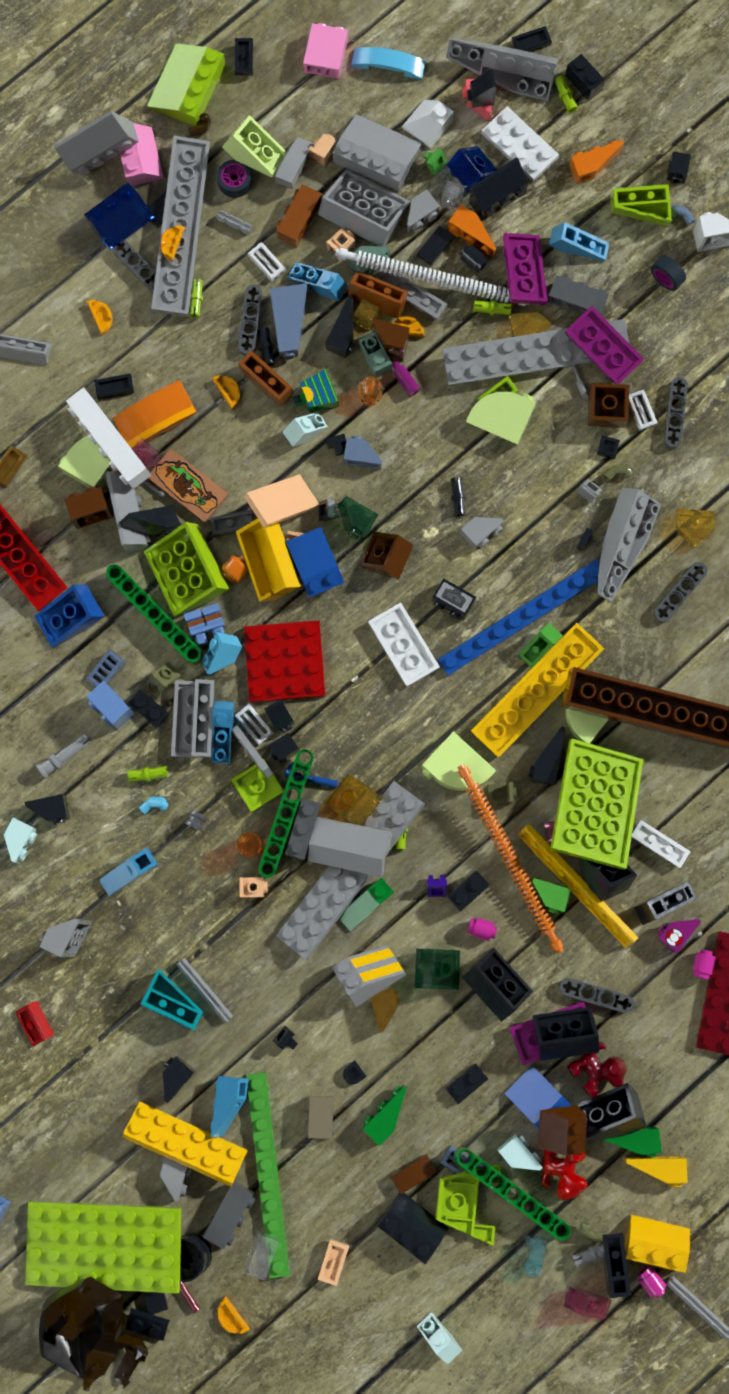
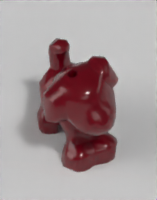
M599 1042V1050L606 1049V1045L603 1042ZM597 1053L582 1055L579 1060L570 1063L566 1067L574 1078L579 1076L581 1068H584L588 1081L582 1088L591 1099L598 1093L597 1083L606 1080L613 1087H619L624 1084V1076L627 1072L626 1065L620 1057L612 1056L607 1058L604 1063H601Z

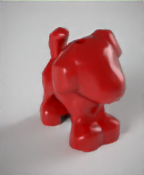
M544 1150L545 1160L542 1166L541 1184L549 1188V1177L557 1176L560 1179L557 1186L558 1198L566 1201L570 1198L578 1197L587 1188V1182L584 1177L575 1173V1164L584 1160L586 1152L559 1158L558 1153Z

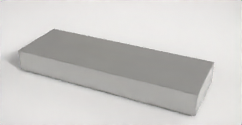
M238 725L234 727L232 732L264 776L269 778L273 775L270 768Z

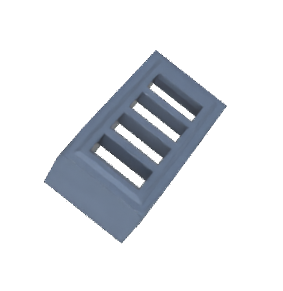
M109 649L86 680L97 687L100 684L94 679L97 676L108 684L126 662ZM110 658L117 662L115 666L108 661ZM107 664L112 670L108 671L104 665ZM100 670L107 674L106 678L99 673Z

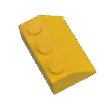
M631 1214L624 1245L626 1259L686 1273L690 1253V1228Z

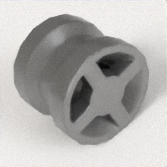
M191 809L189 812L190 817L184 824L202 832V825L208 820V817Z

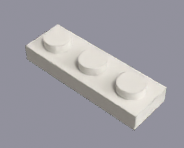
M642 820L639 821L632 832L631 838L678 868L682 867L690 854L689 850Z

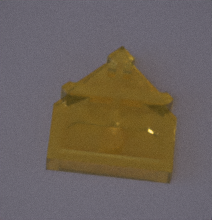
M538 312L508 315L511 324L510 337L546 332L551 325Z
M676 509V529L678 530L676 535L682 536L690 543L689 546L695 549L699 543L709 538L714 531L715 511Z

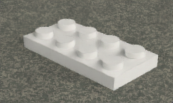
M508 106L481 131V134L510 161L517 157L524 174L532 182L559 158V154Z
M402 603L395 605L368 621L406 687L440 668Z

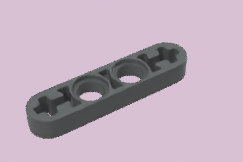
M115 240L112 244L115 256L153 294L154 284L151 281L154 279L155 282L156 271L126 240ZM119 245H120L121 247H124V250H125V252L127 253L126 255L124 254V252H123L122 250H118L117 247H118ZM131 257H136L138 262L135 265H130L128 260ZM143 270L151 272L147 278L141 277L140 274Z
M250 285L245 291L238 343L239 351L243 356H246L250 351L255 352L262 304V290L258 285ZM253 291H256V293L258 294V295H255V299H254L255 303L252 302V297H251V294L253 293ZM249 308H255L257 310L255 315L249 316L246 313ZM247 325H252L255 329L252 333L248 334L244 331V328ZM246 338L249 339V345L252 347L248 348V351L242 347L246 346Z
M682 377L674 378L669 387L663 440L665 447L668 449H676L682 441L688 388L687 381ZM677 383H680L681 386L679 395H676L677 387L675 385ZM679 400L682 404L681 408H674L672 401ZM677 418L680 424L674 427L670 424L669 420ZM672 431H676L674 440L677 441L674 444H671V440H668L672 436Z
M694 563L657 606L653 613L654 619L657 622H667L703 580L708 571L704 563ZM700 567L702 569L701 573L703 575L698 574L695 577V579H693L691 576L696 571L694 568L698 569ZM683 581H689L691 583V589L684 590L681 586V583ZM677 595L680 601L674 605L670 602L669 597ZM666 606L671 608L665 614L667 618L664 616L662 618L659 617V611H663Z
M569 978L563 979L559 984L560 992L571 998L623 1013H628L634 1008L632 997ZM569 981L571 982L570 985L576 988L577 984H580L578 996L574 995L576 991L569 990L566 993L563 984H567ZM585 987H589L592 990V996L588 999L584 998L581 994L582 989ZM605 992L611 995V1001L608 1004L602 1003L600 999L601 995ZM615 995H618L617 1000L624 1001L627 998L630 1006L624 1010L622 1005L616 1003V1007H612L615 1002Z

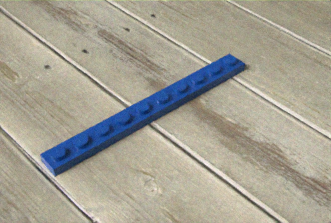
M597 559L439 658L438 662L446 675L450 676L598 582L599 561Z

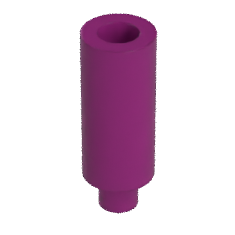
M397 361L392 364L393 374L410 397L416 395L421 388L404 365L400 366Z

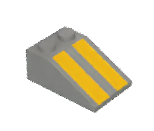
M388 945L347 957L332 967L356 1007L406 975Z

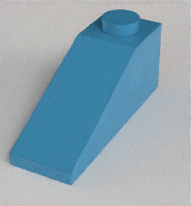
M566 222L552 228L549 241L550 246L566 253L601 261L606 260L609 248L608 242Z

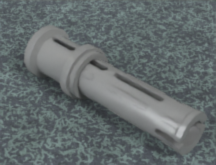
M84 733L57 754H50L47 760L41 764H36V767L43 777L47 779L50 773L62 768V763L91 744V741Z

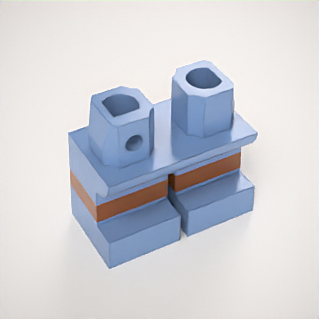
M218 603L202 608L207 626L200 609L183 614L190 634L199 647L208 644L206 634L212 632L214 636L216 632L225 634V624Z

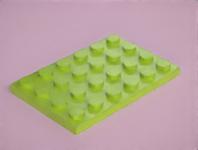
M570 739L550 850L621 870L627 869L644 759L576 739Z

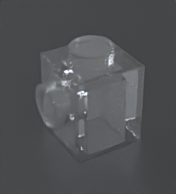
M447 181L441 207L456 211L460 204H462L465 186Z

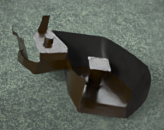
M91 1276L57 1291L47 1297L43 1304L39 1324V1349L41 1356L82 1378L84 1391H90L92 1383L106 1373L117 1350L125 1348L126 1353L115 1374V1380L122 1384L124 1389L130 1383L129 1378L138 1363L145 1361L148 1349L141 1338L120 1335L125 1325L123 1295Z

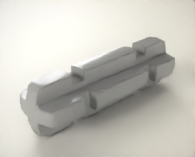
M223 210L217 216L218 221L226 222V225L238 231L242 230L241 232L246 235L252 229L251 224L243 223V220L231 214L227 215V212Z

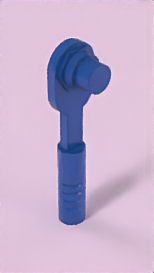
M289 764L287 770L284 771L285 777L289 778L293 764ZM295 771L293 778L303 780L304 775ZM308 776L307 781H312L314 784L337 788V780L318 776Z

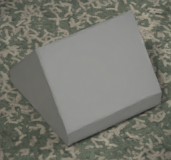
M587 479L581 484L577 493L590 503H593L602 489Z

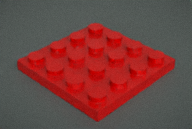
M320 620L244 626L250 703L326 696Z

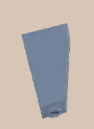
M307 283L270 288L280 358L293 359L299 355L308 296Z

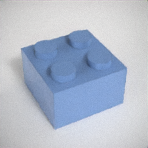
M102 681L86 696L90 700L88 704L95 712L103 714L101 718L111 728L115 726L119 729L135 714L105 681Z

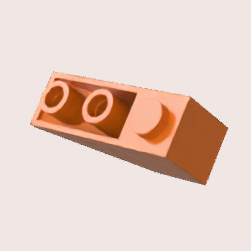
M624 140L612 141L606 146H596L590 151L574 154L571 157L570 168L576 184L594 179L622 151Z
M460 204L448 222L449 231L454 236H460L465 239L468 245L479 248L484 255H490L494 258L496 247L475 212Z

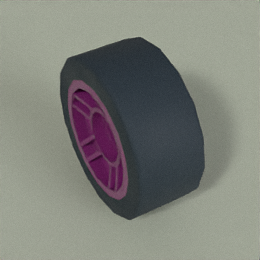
M235 159L224 162L217 171V183L221 192L232 198L245 195L252 185L249 167Z
M661 255L650 267L656 281L670 291H676L686 280V274L682 267L674 259L666 255Z

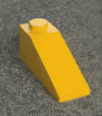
M684 1156L624 1157V1161L627 1164L670 1184V1187H682V1183H688L687 1158Z

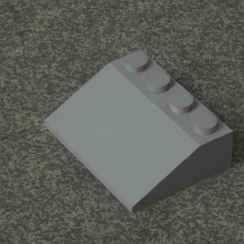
M356 114L341 135L333 151V163L400 191L422 143Z
M345 169L323 196L318 215L344 229L350 230L375 245L384 247L411 201Z

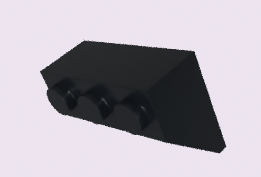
M517 157L471 186L469 203L481 220L485 217H491L497 209L508 206L511 200L516 197L520 198L526 193L528 181Z
M494 947L462 976L463 980L501 1022L515 1012L533 992Z
M591 1007L532 1015L540 1061L599 1053V1035Z
M398 1193L377 1222V1227L424 1264L427 1263L449 1229V1227L436 1220L434 1215L406 1193Z

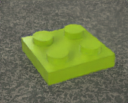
M256 764L231 779L251 812L256 811L284 793L275 776L265 777Z

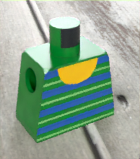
M326 369L301 382L300 389L302 393L292 396L295 407L306 404L309 412L339 407L338 398Z

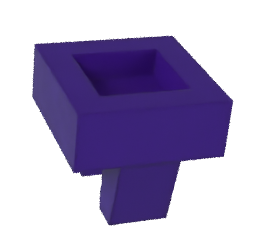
M433 875L428 876L427 897H447V879H445V875H440V880H433Z

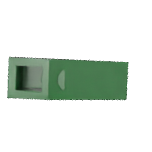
M398 1085L391 1092V1099L388 1102L383 1100L377 1107L379 1111L374 1116L370 1114L363 1121V1130L379 1147L394 1132L407 1089L405 1085L402 1087Z

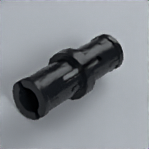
M262 327L258 329L259 350L262 354V360L268 366H273L275 364L273 357L274 345L271 343L269 327Z
M455 477L450 479L452 487L451 500H453L455 517H459V509L461 516L466 515L464 505L466 496L463 493L462 477H457L458 485H456Z

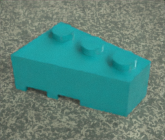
M158 968L141 1002V1006L195 1032L203 1016V1011Z

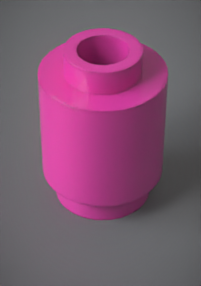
M471 918L467 933L471 934L472 937L490 941V938H495L497 927H494V922L481 918Z
M701 949L700 953L696 952L692 969L694 971L693 976L709 980L716 958L712 956L713 952Z
M647 1266L637 1274L639 1283L651 1298L654 1296L659 1298L665 1293L666 1284L655 1269Z

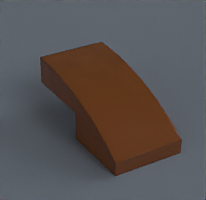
M425 1154L393 1174L390 1178L399 1193L403 1194L436 1173L437 1170L428 1155Z

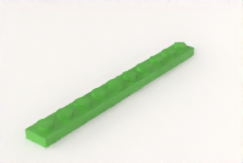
M266 1072L247 1074L270 1278L290 1276L267 1074Z

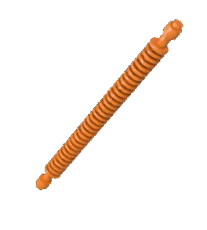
M465 764L458 766V774L460 778L464 779L468 787L465 791H470L467 794L468 797L473 796L470 800H475L472 803L473 806L477 805L474 807L475 810L480 809L477 811L478 815L482 813L479 816L480 819L485 818L482 820V823H486L484 825L485 828L489 827L486 829L487 832L492 831L489 833V836H494L491 840L495 841V846L498 845L496 849L500 850L498 852L499 855L503 854L500 857L504 859V864L507 863L505 866L509 868L508 872H512L510 874L511 877L515 876L513 881H517L515 885L518 886V890H521L520 894H524L522 898L526 899L525 903L530 908L529 911L533 912L531 915L535 917V922L538 921L536 924L539 926V930H542V935L547 934L553 951H556L557 954L562 952L563 944L553 931L556 926L552 925L553 921L548 916L549 913L545 912L544 904L540 903L542 901L541 898H538L539 895L535 894L537 891L534 889V885H531V880L528 881L530 878L526 876L527 872H523L525 868H520L523 865L518 863L520 859L517 858V854H514L515 850H511L513 846L509 845L511 843L510 840L506 841L508 837H503L506 833L505 831L501 832L504 830L503 827H500L501 823H497L499 821L498 818L493 819L496 817V814H492L494 810H489L492 808L491 805L486 806L489 804V801L484 802L487 797H482L484 792H479L482 790L481 787L477 788L480 784L474 783L468 766L466 767Z

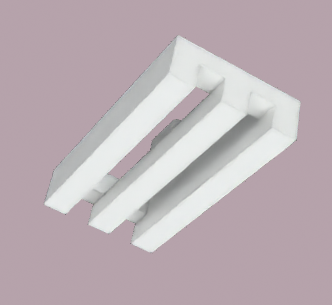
M262 242L248 252L249 258L271 282L274 281V278L279 277L280 273L286 271L285 267ZM260 248L279 268L278 270H276L271 265V263L262 255V253L259 251ZM254 253H256V255L266 264V266L273 272V274H271L265 268V266L256 258Z
M644 389L629 394V407L639 431L657 425V420ZM639 395H641V398L643 400V403L648 412L651 422H648L641 402L638 398ZM632 398H634V400H635V403H636V405H637V407H638V410H639V412H640V415H641V417H642V420H643L644 424H642V422H641V420H640V417H639V415H638V412H637V410H636V407H635V405H634V402H633Z
M250 704L235 715L236 719L258 745L274 734ZM247 710H250L251 713L260 722V724L265 728V730L267 731L266 734H264L261 731V729L256 725L252 718L247 714ZM242 714L260 734V739L257 738L240 717Z

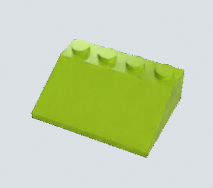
M175 44L147 108L192 126H197L200 115L204 113L226 65L224 53L208 47Z
M185 522L143 551L174 617L199 607L229 590L198 524Z

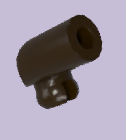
M207 113L200 115L197 126L188 128L190 137L204 134L208 131L211 119Z

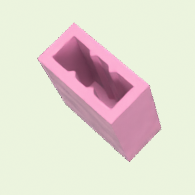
M312 23L303 62L304 72L339 79L348 42V30L342 27L326 26L322 23Z

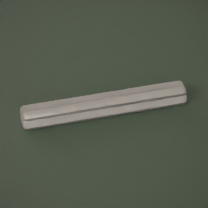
M185 958L181 959L177 963L178 968L224 1023L230 1021L233 1015Z
M674 1276L669 1278L666 1283L668 1287L727 1340L729 1338V1327Z

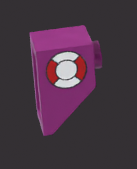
M694 919L670 922L666 925L663 923L656 932L659 934L656 939L674 953H678L701 921Z

